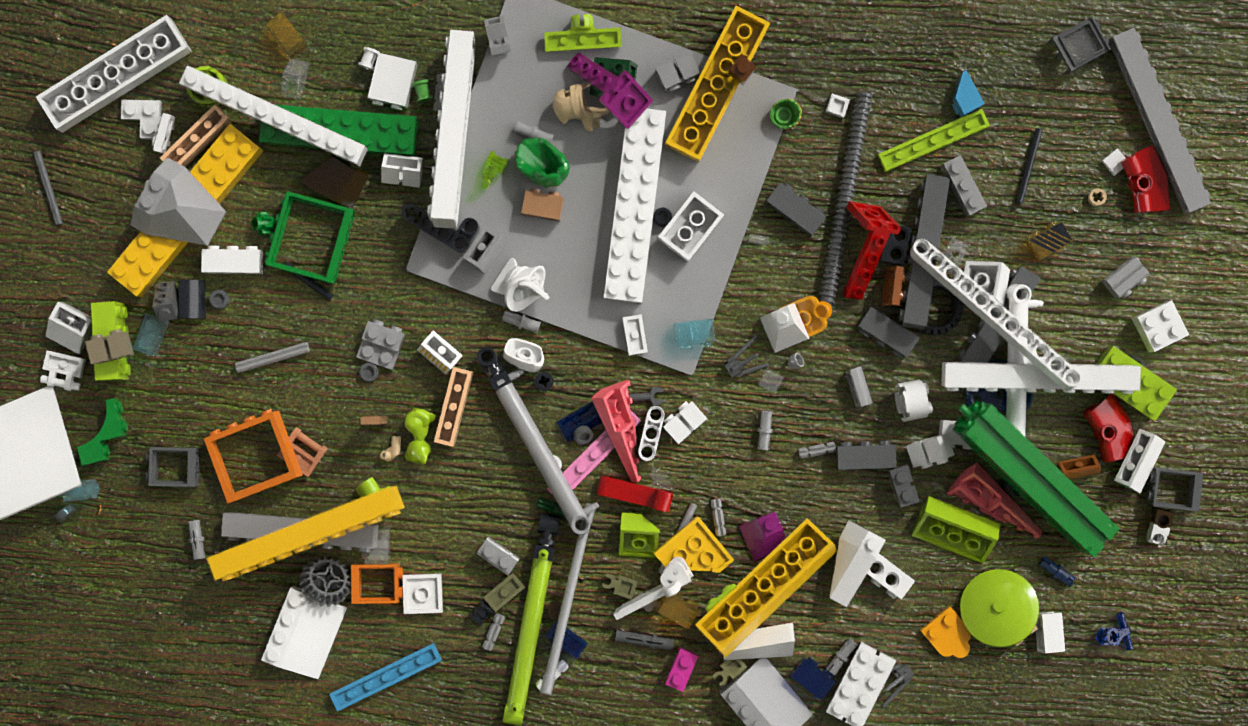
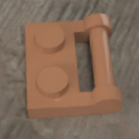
M296 427L289 436L302 473L310 477L328 451V448L324 445H319L304 435L301 429ZM297 438L316 451L317 455L313 457L293 442ZM280 449L276 456L285 461Z

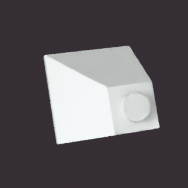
M795 303L760 317L775 353L809 339Z

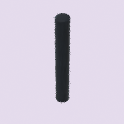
M287 262V263L285 264V265H287V266L294 267V266H293L292 264H290L289 262ZM292 274L327 300L331 301L334 297L331 292L313 279Z

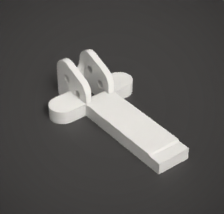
M681 557L673 558L661 575L660 580L662 584L616 608L613 614L616 620L664 595L670 597L676 594L681 586L691 582V577L694 575L685 560Z

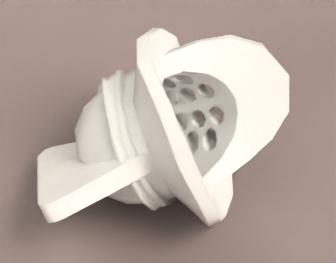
M514 258L509 259L491 287L494 293L504 295L507 307L511 311L516 312L525 309L539 297H543L546 300L550 298L543 288L545 280L544 267L536 266L529 268L527 266H518Z

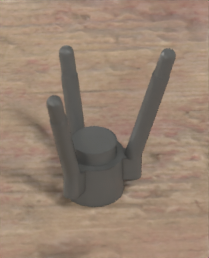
M754 335L734 356L727 360L729 363L725 364V367L732 378L735 376L739 378L744 374L769 366V363L743 370V365L758 357L757 353L741 362L737 359L758 338L757 335Z
M898 663L892 668L890 673L896 671L894 675L897 679L885 691L888 692L899 682L901 684L882 704L883 708L914 677L913 672L906 663L902 666Z

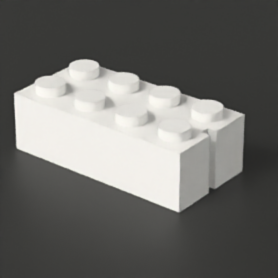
M860 642L826 712L840 720L845 717V722L852 726H863L896 659L881 651L876 655L877 650Z

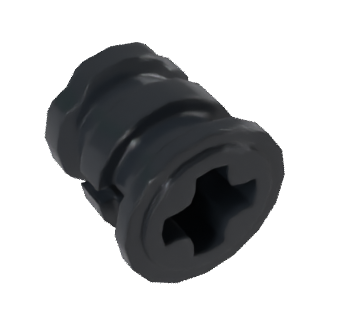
M540 372L535 377V385L539 390L546 391L553 386L554 379L550 373ZM542 376L550 379L546 387L539 383L542 380Z
M480 599V605H476L474 607L475 610L471 611L469 615L476 623L482 625L483 620L488 619L489 614L495 611L485 600Z

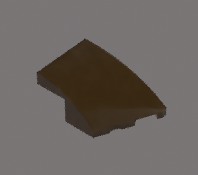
M331 154L323 163L314 167L310 173L302 176L300 182L319 194L353 209L368 179V174L350 167L349 161Z

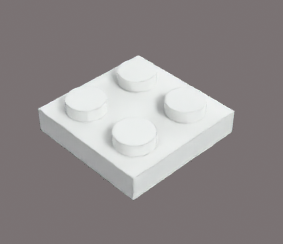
M442 573L402 575L404 614L443 612Z

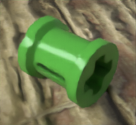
M428 79L412 84L417 93V103L433 99V95L429 91Z

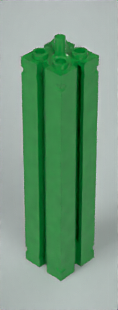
M977 401L973 402L968 408L961 404L958 410L965 418L963 416L958 418L952 430L1064 538L1073 544L1078 551L1095 558L1105 547L1103 544L1106 540H1111L1120 528L1112 523L1111 519L1015 426L999 413L992 404Z

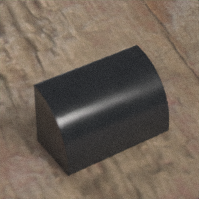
M178 280L179 318L206 319V281Z

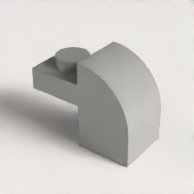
M503 16L484 20L491 54L501 56L511 51Z

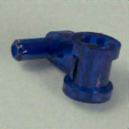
M1118 612L1116 615L1120 628H1100L1096 633V639L1101 645L1116 646L1123 637L1126 650H1133L1130 626H1127L1124 612Z

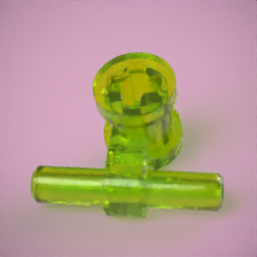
M493 150L490 152L484 164L486 168L482 175L483 181L481 184L483 189H488L490 182L493 181L497 173L502 174L509 162L508 158L504 159L496 155V152Z

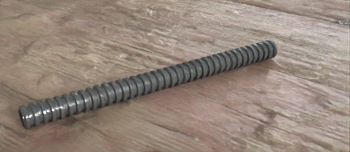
M867 92L856 93V104L853 106L855 110L852 112L854 116L851 117L853 122L850 123L852 128H849L851 133L848 134L850 139L847 140L849 144L846 146L845 163H843L844 169H842L843 175H841L842 180L839 182L841 186L838 188L840 192L837 193L839 198L836 199L838 204H835L837 209L834 210L836 215L833 216L835 220L832 222L834 226L831 228L830 245H828L829 251L826 253L828 257L825 258L827 260V263L824 264L826 268L823 269L825 272L822 275L824 280L821 281L823 285L820 286L822 291L819 292L821 296L818 298L819 301L828 302L832 310L834 309L832 306L835 303L834 298H836L835 292H837L839 268L842 267L840 265L843 261L841 257L844 256L842 253L845 250L843 245H846L844 240L847 239V236H845L848 233L846 229L849 227L847 223L850 221L849 216H851V212L846 207L848 202L852 201V198L855 196L853 195V192L856 190L854 187L857 185L855 181L858 180L856 175L859 174L857 169L860 168L858 164L861 163L859 158L862 157L861 151H863L864 134H866V122L869 120L867 116H869L870 113L868 111L871 109L869 105L872 103L870 99L873 98Z

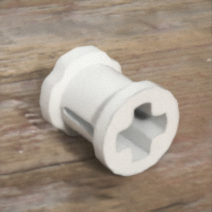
M364 47V54L358 66L374 71V63L380 52Z

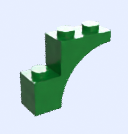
M118 398L105 400L106 418L101 430L91 441L77 447L82 466L109 460L110 449L108 444H105V441L127 436L128 425L126 420H123V405Z

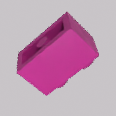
M680 646L665 679V684L683 692L697 661L698 653Z

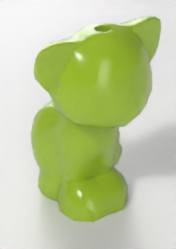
M412 407V410L406 415L404 420L405 428L414 437V440L409 443L405 451V459L416 464L421 463L422 465L426 464L431 446L424 440L428 433L429 423L433 422L437 415Z

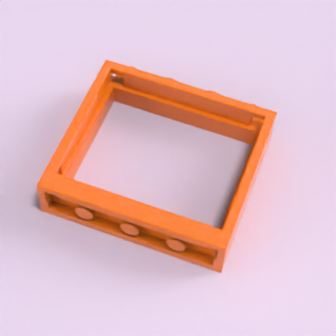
M271 409L263 411L258 418L254 416L243 419L244 423L240 425L237 422L227 425V430L222 432L220 429L209 432V437L204 438L227 504L303 476L279 411L272 412ZM270 420L289 472L234 492L216 440Z

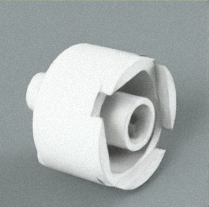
M914 380L895 385V388H898V392H895L896 407L898 413H902L904 418H901L903 422L926 418L929 413L933 412L932 404L930 401L928 402L927 394H929V387L926 382Z

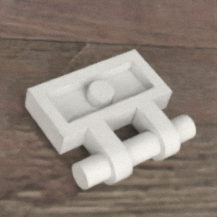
M163 113L162 117H159L157 122L158 133L152 140L154 151L165 153L167 147H170L171 141L169 139L172 130L175 128V116Z
M46 351L42 369L50 372L49 376L42 375L40 382L46 383L50 387L59 386L63 387L64 390L79 391L80 383H76L73 380L74 377L82 378L86 359ZM57 373L65 374L66 379H58Z

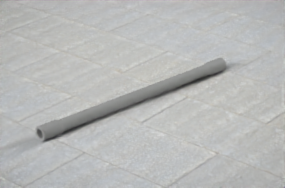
M595 511L587 515L590 524L593 521ZM581 520L579 531L584 530L587 526L584 520ZM589 532L584 535H578L546 673L540 689V693L552 694L557 664Z

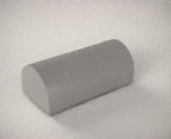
M862 367L845 371L855 406L862 407L873 403Z

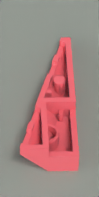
M625 380L601 389L591 399L631 482H639L641 476L637 474L636 465L639 463V457L635 456L634 447L637 446L635 420L630 412V404L633 402L628 394L630 380Z

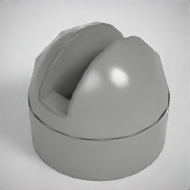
M799 353L791 355L788 358V366L794 370L803 367V357Z

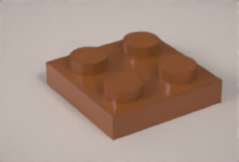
M894 266L885 268L881 306H899L902 302L903 291H901V286L905 281L904 267Z

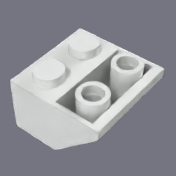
M57 302L48 320L46 337L81 354L86 344L85 341H88L92 333V317L66 303Z

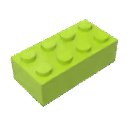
M115 301L91 303L93 336L102 334L103 337L110 335L111 331L119 329L122 332L129 333L128 326H125V318L128 316V311L124 303ZM127 357L94 365L95 381L128 380L131 368L127 364Z
M1108 345L1095 364L1140 366V390H1133L1132 394L1121 393V390H1114L1113 395L1152 421H1156L1177 391L1169 383L1112 345Z

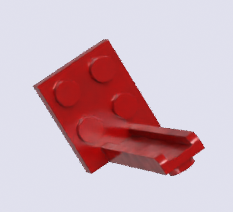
M849 201L846 208L860 222L862 227L869 230V233L843 295L845 298L862 300L890 233L899 235L901 227L881 206Z

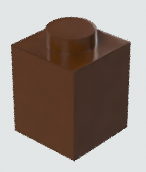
M741 54L729 69L728 74L744 85L757 66Z

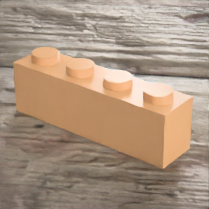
M214 104L160 159L164 162L167 158H170L187 167L233 121Z
M453 367L434 442L452 447L455 446L474 372Z

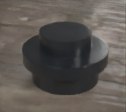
M661 207L655 210L653 220L656 225L665 227L672 220V214L669 209Z

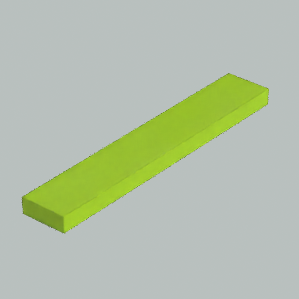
M980 109L879 153L877 157L885 173L988 128L990 125L983 109Z

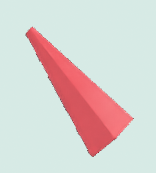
M978 463L965 469L947 490L946 494L949 496L955 495L961 498L963 503L968 504L969 502L979 507V511L1005 524L1009 522L1015 525L1019 531L1025 530L1033 534L1035 539L1041 537L1042 530Z

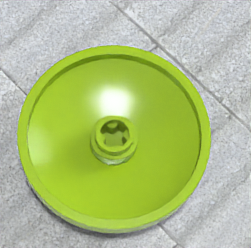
M995 569L983 572L969 582L961 597L960 612L966 629L975 639L992 647H1009L1020 643L1033 631L1039 616V603L1034 589L1026 579L1012 571Z

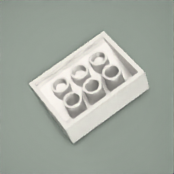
M293 586L288 592L261 660L279 668L319 679L347 607L340 604L336 606L332 604L330 607H327L326 603L320 607L319 602L313 604L312 598L306 599L308 593H302L301 588Z

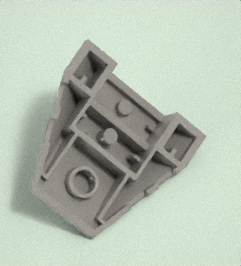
M167 158L153 172L136 202L130 225L147 235L208 246L226 211L186 167Z

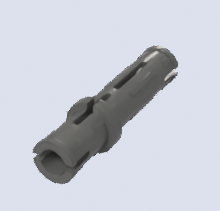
M620 630L616 631L615 642L647 646L653 650L659 648L672 651L674 639L657 637L656 634L651 636Z

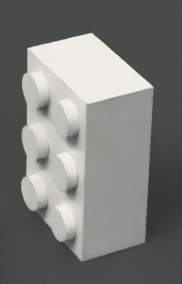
M693 191L658 236V240L689 262L724 217V214Z

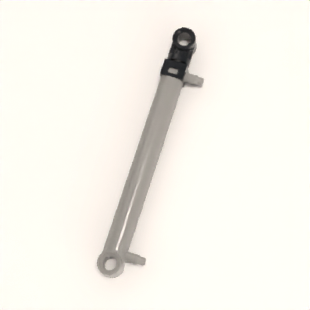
M490 347L481 348L477 353V360L574 533L578 535L588 533L591 524L587 515L599 508V505L595 502L582 508L516 391L512 381L524 374V371L518 369L507 374L495 351ZM485 353L492 355L490 362L482 361V356ZM578 520H584L587 524L586 528L582 531L577 530L575 527Z

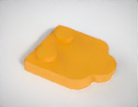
M807 296L790 303H795L809 337L826 329L827 319L832 314V307L828 302L819 301L814 296Z
M950 606L920 630L942 656L949 657L954 655L955 657L963 658L970 651L968 641L971 638V634Z

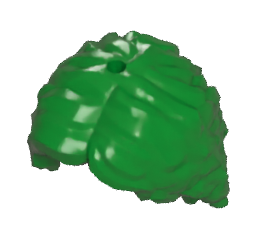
M537 137L533 139L528 138L522 140L521 144L517 146L515 151L516 168L532 182L545 188L557 187L567 178L570 165L565 155L542 137L540 139Z

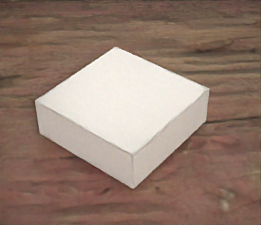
M831 94L825 113L844 118L850 99Z
M1117 148L1103 159L1102 163L1114 176L1123 169L1120 161L1125 159V157Z

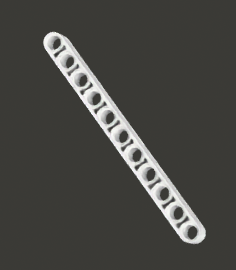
M919 239L914 243L910 250V255L919 265L1059 387L1068 391L1080 383L1081 376L1076 369L925 239ZM916 247H922L925 253H919ZM931 260H937L939 266L932 265ZM946 273H952L954 279L947 278ZM960 286H967L969 292L962 291ZM975 299H982L984 305L977 304ZM990 311L997 312L999 317H992ZM1005 324L1012 325L1013 331L1007 330ZM1020 337L1027 338L1028 344H1023ZM1036 350L1042 351V358L1036 355ZM1051 363H1055L1058 366V371L1051 368ZM1066 376H1070L1073 379V384L1066 381Z

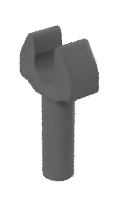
M652 387L649 393L629 394V397L632 398V401L649 400L653 406H657L663 403L664 400H656L654 394L656 392H664V390L659 387Z

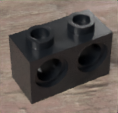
M899 225L901 227L900 232L904 236L902 241L896 240L894 234L890 233L879 262L900 267L908 262L910 252H907L908 244H911L914 235L911 233L912 228ZM892 250L899 252L898 260L891 258L890 253Z

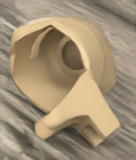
M589 83L571 85L568 91L565 89L558 90L554 95L552 105L556 116L562 124H566L568 120H581L586 131H592L593 128L600 127V117L610 113L607 108L587 107L583 90L590 87Z

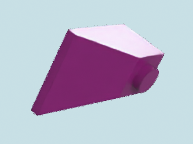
M774 510L739 526L754 561L769 555L786 539L784 530Z

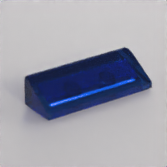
M593 401L557 421L568 442L574 439L573 432L578 427L588 426L592 429L602 423Z

